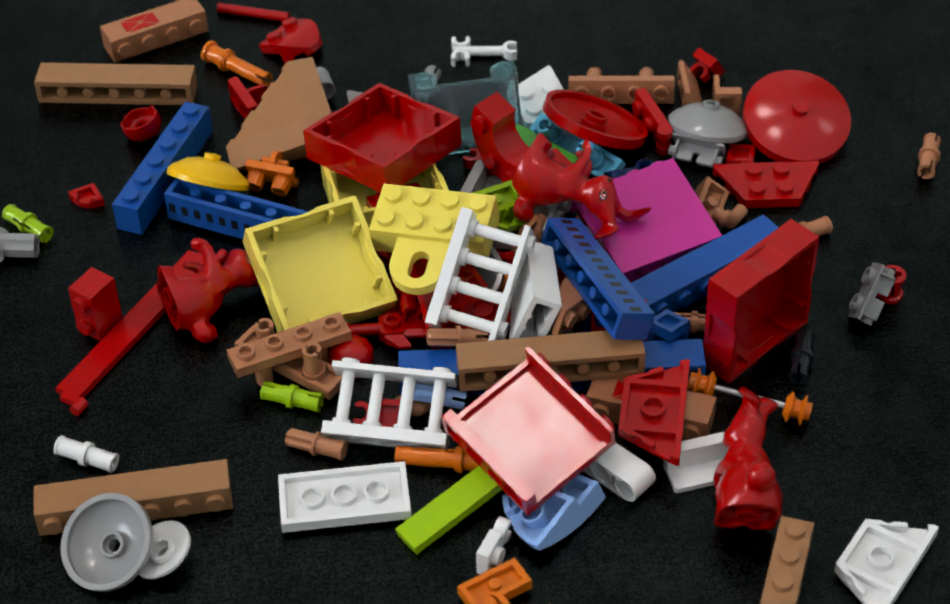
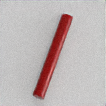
M226 3L217 4L218 13L282 22L290 18V12Z

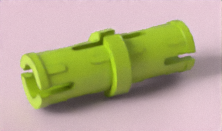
M8 204L3 209V219L16 225L21 233L38 234L42 243H46L52 238L53 228L39 221L38 217L32 212L26 213L15 204Z
M265 380L260 390V398L262 400L285 404V407L291 409L298 407L319 413L321 411L320 407H323L324 404L323 393L300 389L298 385L294 384L286 386Z

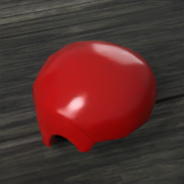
M151 105L149 108L142 107L132 110L124 117L120 125L124 134L130 140L142 143L150 141L158 135L161 130L162 121L159 112Z
M352 334V340L330 347L329 364L332 365V360L342 361V358H354L359 360L360 363L372 364L374 358L373 346L366 338Z

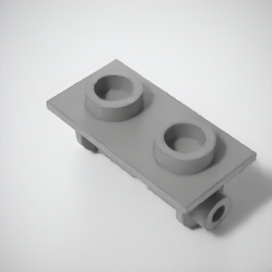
M672 132L674 145H670L668 155L672 156L675 160L691 163L695 154L698 155L696 165L713 169V164H723V158L726 159L727 157L725 144L698 141Z
M872 262V265L867 267L862 275L861 281L863 284L859 293H856L850 301V313L848 316L859 319L870 326L873 321H877L885 302L875 297L877 293L888 297L896 280L894 277L896 271L885 267L884 264Z

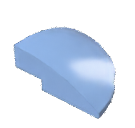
M578 474L529 516L507 494L502 495V502L507 518L512 520L511 524L515 533L528 545L540 551L557 543L578 528L606 497L597 481Z

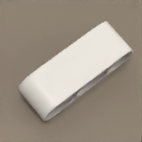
M616 442L583 470L590 477L628 502L635 501L656 481L653 469L646 462Z

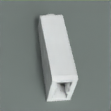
M536 242L532 254L527 253L511 304L509 339L546 336L562 306L554 250L551 246Z

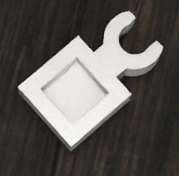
M499 516L493 530L490 529L476 552L477 574H482L502 564L506 551L503 546L508 542L512 531L508 530L512 520Z

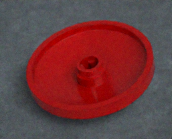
M799 70L777 71L758 80L748 92L742 110V121L748 138L759 151L777 162L819 161V164L833 158L842 149L851 128L850 110L841 93L825 79Z
M553 90L546 95L542 106L546 116L556 125L583 140H589L591 143L625 150L637 149L643 146L648 135L647 127L634 114L610 101L591 94L573 90Z

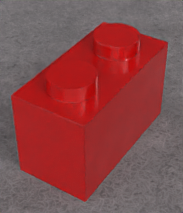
M91 267L68 288L76 327L82 334L89 335L100 341L123 318L114 277Z

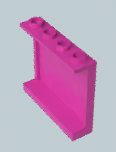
M674 158L665 161H656L652 165L640 170H631L626 175L613 179L623 208L629 211L651 207V210L635 221L624 222L616 217L619 231L610 237L596 240L629 282L632 283L721 237L722 234ZM572 201L571 212L579 210L593 235H595L601 228V220L592 215L584 204Z

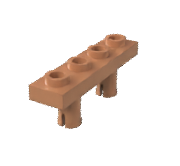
M597 67L588 69L587 76H568V90L591 94L614 104H632L635 101V90L646 88L656 104H674V76H654L653 69L649 67L640 69L639 76H602L601 70Z
M338 312L227 349V356L238 378L255 373L257 384L262 386L265 380L274 381L273 366L302 357V348H306L307 343H318L322 348V360L329 363L328 348L352 340V335L343 316Z
M268 318L258 320V323H255L234 343L235 347L274 334L273 321ZM315 342L307 343L306 348H302V357L272 367L273 371L313 392L323 393L324 398L331 400L341 387L342 376L336 375L332 365L322 360V348Z

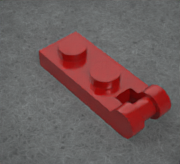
M646 88L635 90V101L632 102L633 113L645 124L648 133L656 142V152L660 155H668L669 147L672 145L670 139L672 138L673 128Z

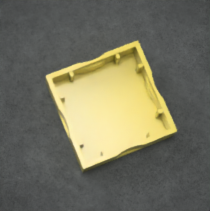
M356 195L318 206L301 215L282 217L245 229L243 244L277 332L338 312L341 313L346 323L355 324L380 316L382 312L395 307L398 300L384 264L373 247L369 227Z

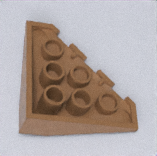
M313 57L285 63L281 69L282 73L275 83L272 82L262 95V101L255 111L252 110L244 120L241 130L235 139H231L227 144L226 151L229 163L238 171L246 170L245 164L247 159L262 161L263 156L271 157L273 151H281L283 160L286 161L307 158L303 130L331 113Z

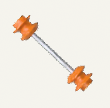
M699 367L697 373L691 372L687 390L713 396L715 390L743 398L738 390L716 385L717 377L714 371L708 376L702 375ZM792 392L786 397L785 402L774 400L778 403V407L783 408L782 415L785 422L794 417L798 419V424L801 426L802 420H809L813 403L807 402L808 395L803 400L796 399L795 392Z

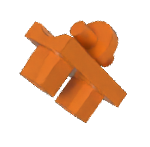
M273 151L271 157L263 156L262 161L247 159L245 167L248 172L249 190L260 192L263 190L265 182L272 183L270 189L273 194L286 197L291 187L297 188L299 179L295 178L294 167H290V161L283 160L281 151Z

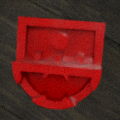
M291 17L284 20L282 26L277 30L267 34L266 39L259 44L262 54H280L283 62L286 63L295 60L294 57L303 52L306 56H309L317 51L322 45V37L316 23L311 19Z

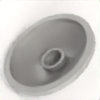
M715 100L690 103L675 109L668 116V122L674 132L694 140L710 143H733L747 137V131L742 118Z
M104 493L85 501L73 512L62 534L61 558L68 575L80 586L97 592L113 591L130 583L142 571L151 553L153 529L150 518L137 501L123 494ZM120 542V547L115 552V545Z

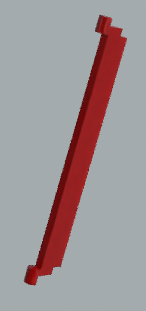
M220 249L215 253L220 265L224 263L228 256V252L224 249ZM188 250L172 267L174 273L179 277L195 274V272L184 269L182 266L184 262H197L203 265V256L200 251L196 253ZM156 284L55 388L56 392L61 394L59 396L61 402L71 405L69 409L75 416H79L89 405L84 397L166 312L157 292Z

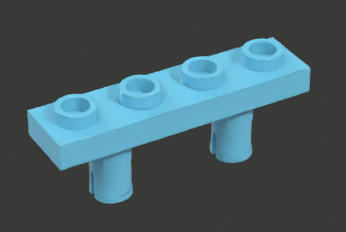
M542 112L529 129L536 134L543 133L549 141L574 155L576 151H583L582 143L585 140L562 129ZM591 143L592 153L590 159L593 169L590 175L594 177L606 175L613 179L617 178L626 163L600 146Z

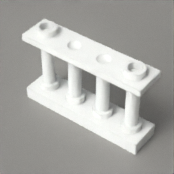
M461 207L425 323L433 328H442L443 323L450 321L490 333L488 341L502 340L506 338L509 323L506 322L527 253L532 254L534 250L536 236H533L534 232L531 226L524 225L522 235L479 224V220H476L477 215L473 210ZM477 235L517 247L513 263H506L470 252V249L467 248L470 237L474 238ZM466 264L508 275L504 292L461 281V277H458L461 265L466 266ZM458 292L499 304L494 322L452 310V306H449L452 294L456 295Z
M342 358V361L332 360V368L336 375L342 376L336 417L332 418V421L323 420L321 428L323 436L342 441L345 440L347 443L393 448L401 445L449 449L450 440L448 435L440 429L446 386L458 388L456 373H452L450 369L444 367L423 370L364 364L354 358ZM355 377L373 379L367 419L363 421V424L351 423L348 419ZM385 380L403 382L397 424H394L393 427H383L379 423ZM416 382L434 385L428 427H425L424 431L412 430V427L409 426Z

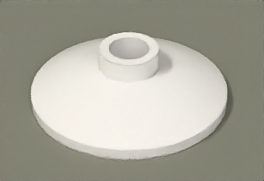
M170 520L152 526L153 544L151 553L144 568L138 574L145 579H157L171 573L182 563L191 543L190 533L182 523Z

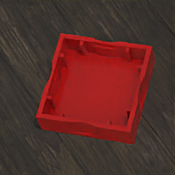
M381 83L360 94L345 107L330 113L303 130L307 159L380 193L383 184L404 185L462 145L459 116L433 105L419 102L407 94Z
M790 219L709 278L703 341L706 368L708 370L714 371L718 377L729 384L754 365L769 350L781 344L808 323L812 295L811 283L816 266L820 236Z

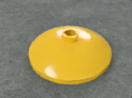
M205 152L204 157H186L170 164L166 171L168 175L177 179L208 187L233 191H248L249 189L247 179L234 166L220 161L221 155Z

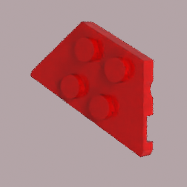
M819 161L713 164L712 173L715 178L720 177L725 182V188L737 198L739 204L744 205L746 208L800 207L805 193L808 192L811 186L813 176L818 173Z
M689 359L681 360L680 366L666 370L661 366L651 369L647 373L634 374L624 379L618 436L675 466H680L690 369Z

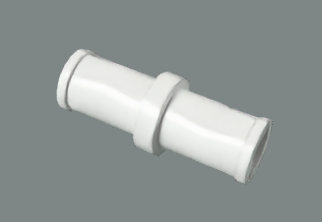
M61 435L54 444V454L76 460L79 465L84 467L91 465L112 473L116 470L119 463V454L97 448L94 443L89 441L82 443Z

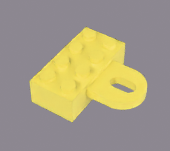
M383 184L369 227V233L375 251L392 253L389 270L395 286L401 291L412 295H423L435 291L461 207L473 210L477 215L476 220H479V224L497 228L500 220L497 197L494 195ZM476 235L474 238L470 237L467 248L472 253L489 257L494 240ZM418 259L429 260L423 276L419 278L410 277L413 265Z

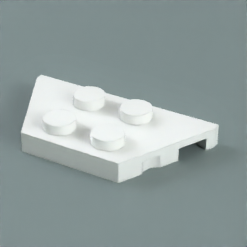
M550 65L509 90V100L516 109L522 125L527 129H530L541 112L545 114L542 106L546 95L553 90H564Z
M865 519L836 562L834 572L862 604H894L936 538L939 527L928 524L927 529L908 528V522L894 521L886 523L882 520Z

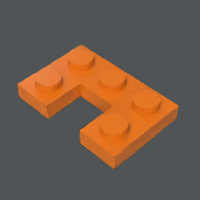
M514 557L458 585L457 591L465 604H510L508 600L532 589V579Z

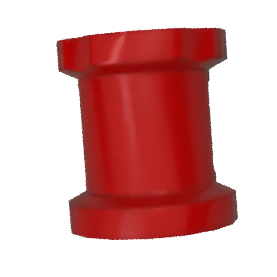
M886 265L885 267L896 271L894 275L896 280L888 297L877 293V297L886 304H896L903 298L901 287L906 281V272L897 265Z

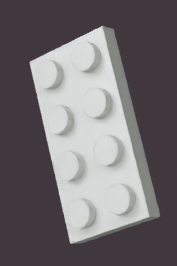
M405 461L278 475L282 533L406 520L411 517Z

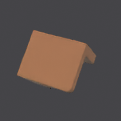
M714 75L712 100L719 102L720 105L740 115L742 87H720L719 75Z

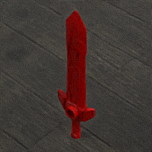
M400 306L382 312V315L378 317V323H347L351 330V335H379L380 340L385 342L386 345L398 349L412 348L407 338H424L427 333L423 316L420 315L414 321H408L407 318L405 320Z

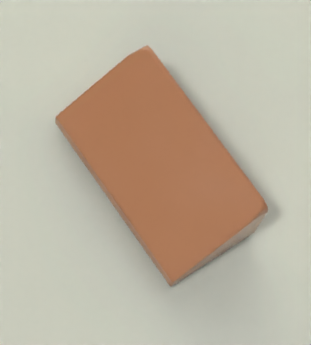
M679 60L677 83L682 106L702 102L696 77L684 60Z
M707 176L697 186L695 193L711 217L717 207L724 208L730 191Z

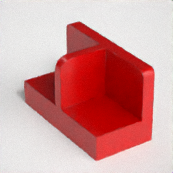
M235 76L227 79L230 100L245 120L252 110L255 111L262 101L261 97L267 90V86L261 84L246 89L239 78Z

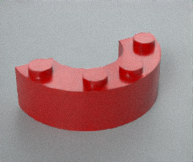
M495 92L474 106L470 124L484 166L491 169L504 183L513 180L517 167L530 147L521 139L516 129V109L498 92ZM556 147L552 149L555 152L554 161L566 167L573 165Z

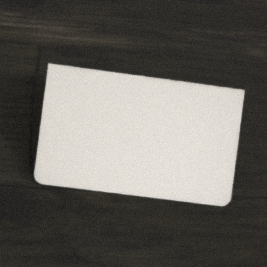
M724 432L682 441L680 466H675L663 460V467L675 493L714 485L713 477L716 467L728 452V448L722 442Z

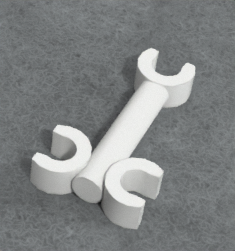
M456 36L451 38L453 50L451 53L452 67H455L456 62L459 60L465 61V65L469 66L470 56H503L504 59L509 61L517 60L516 41H507L502 46H471L469 36H466V40L461 43L456 41Z

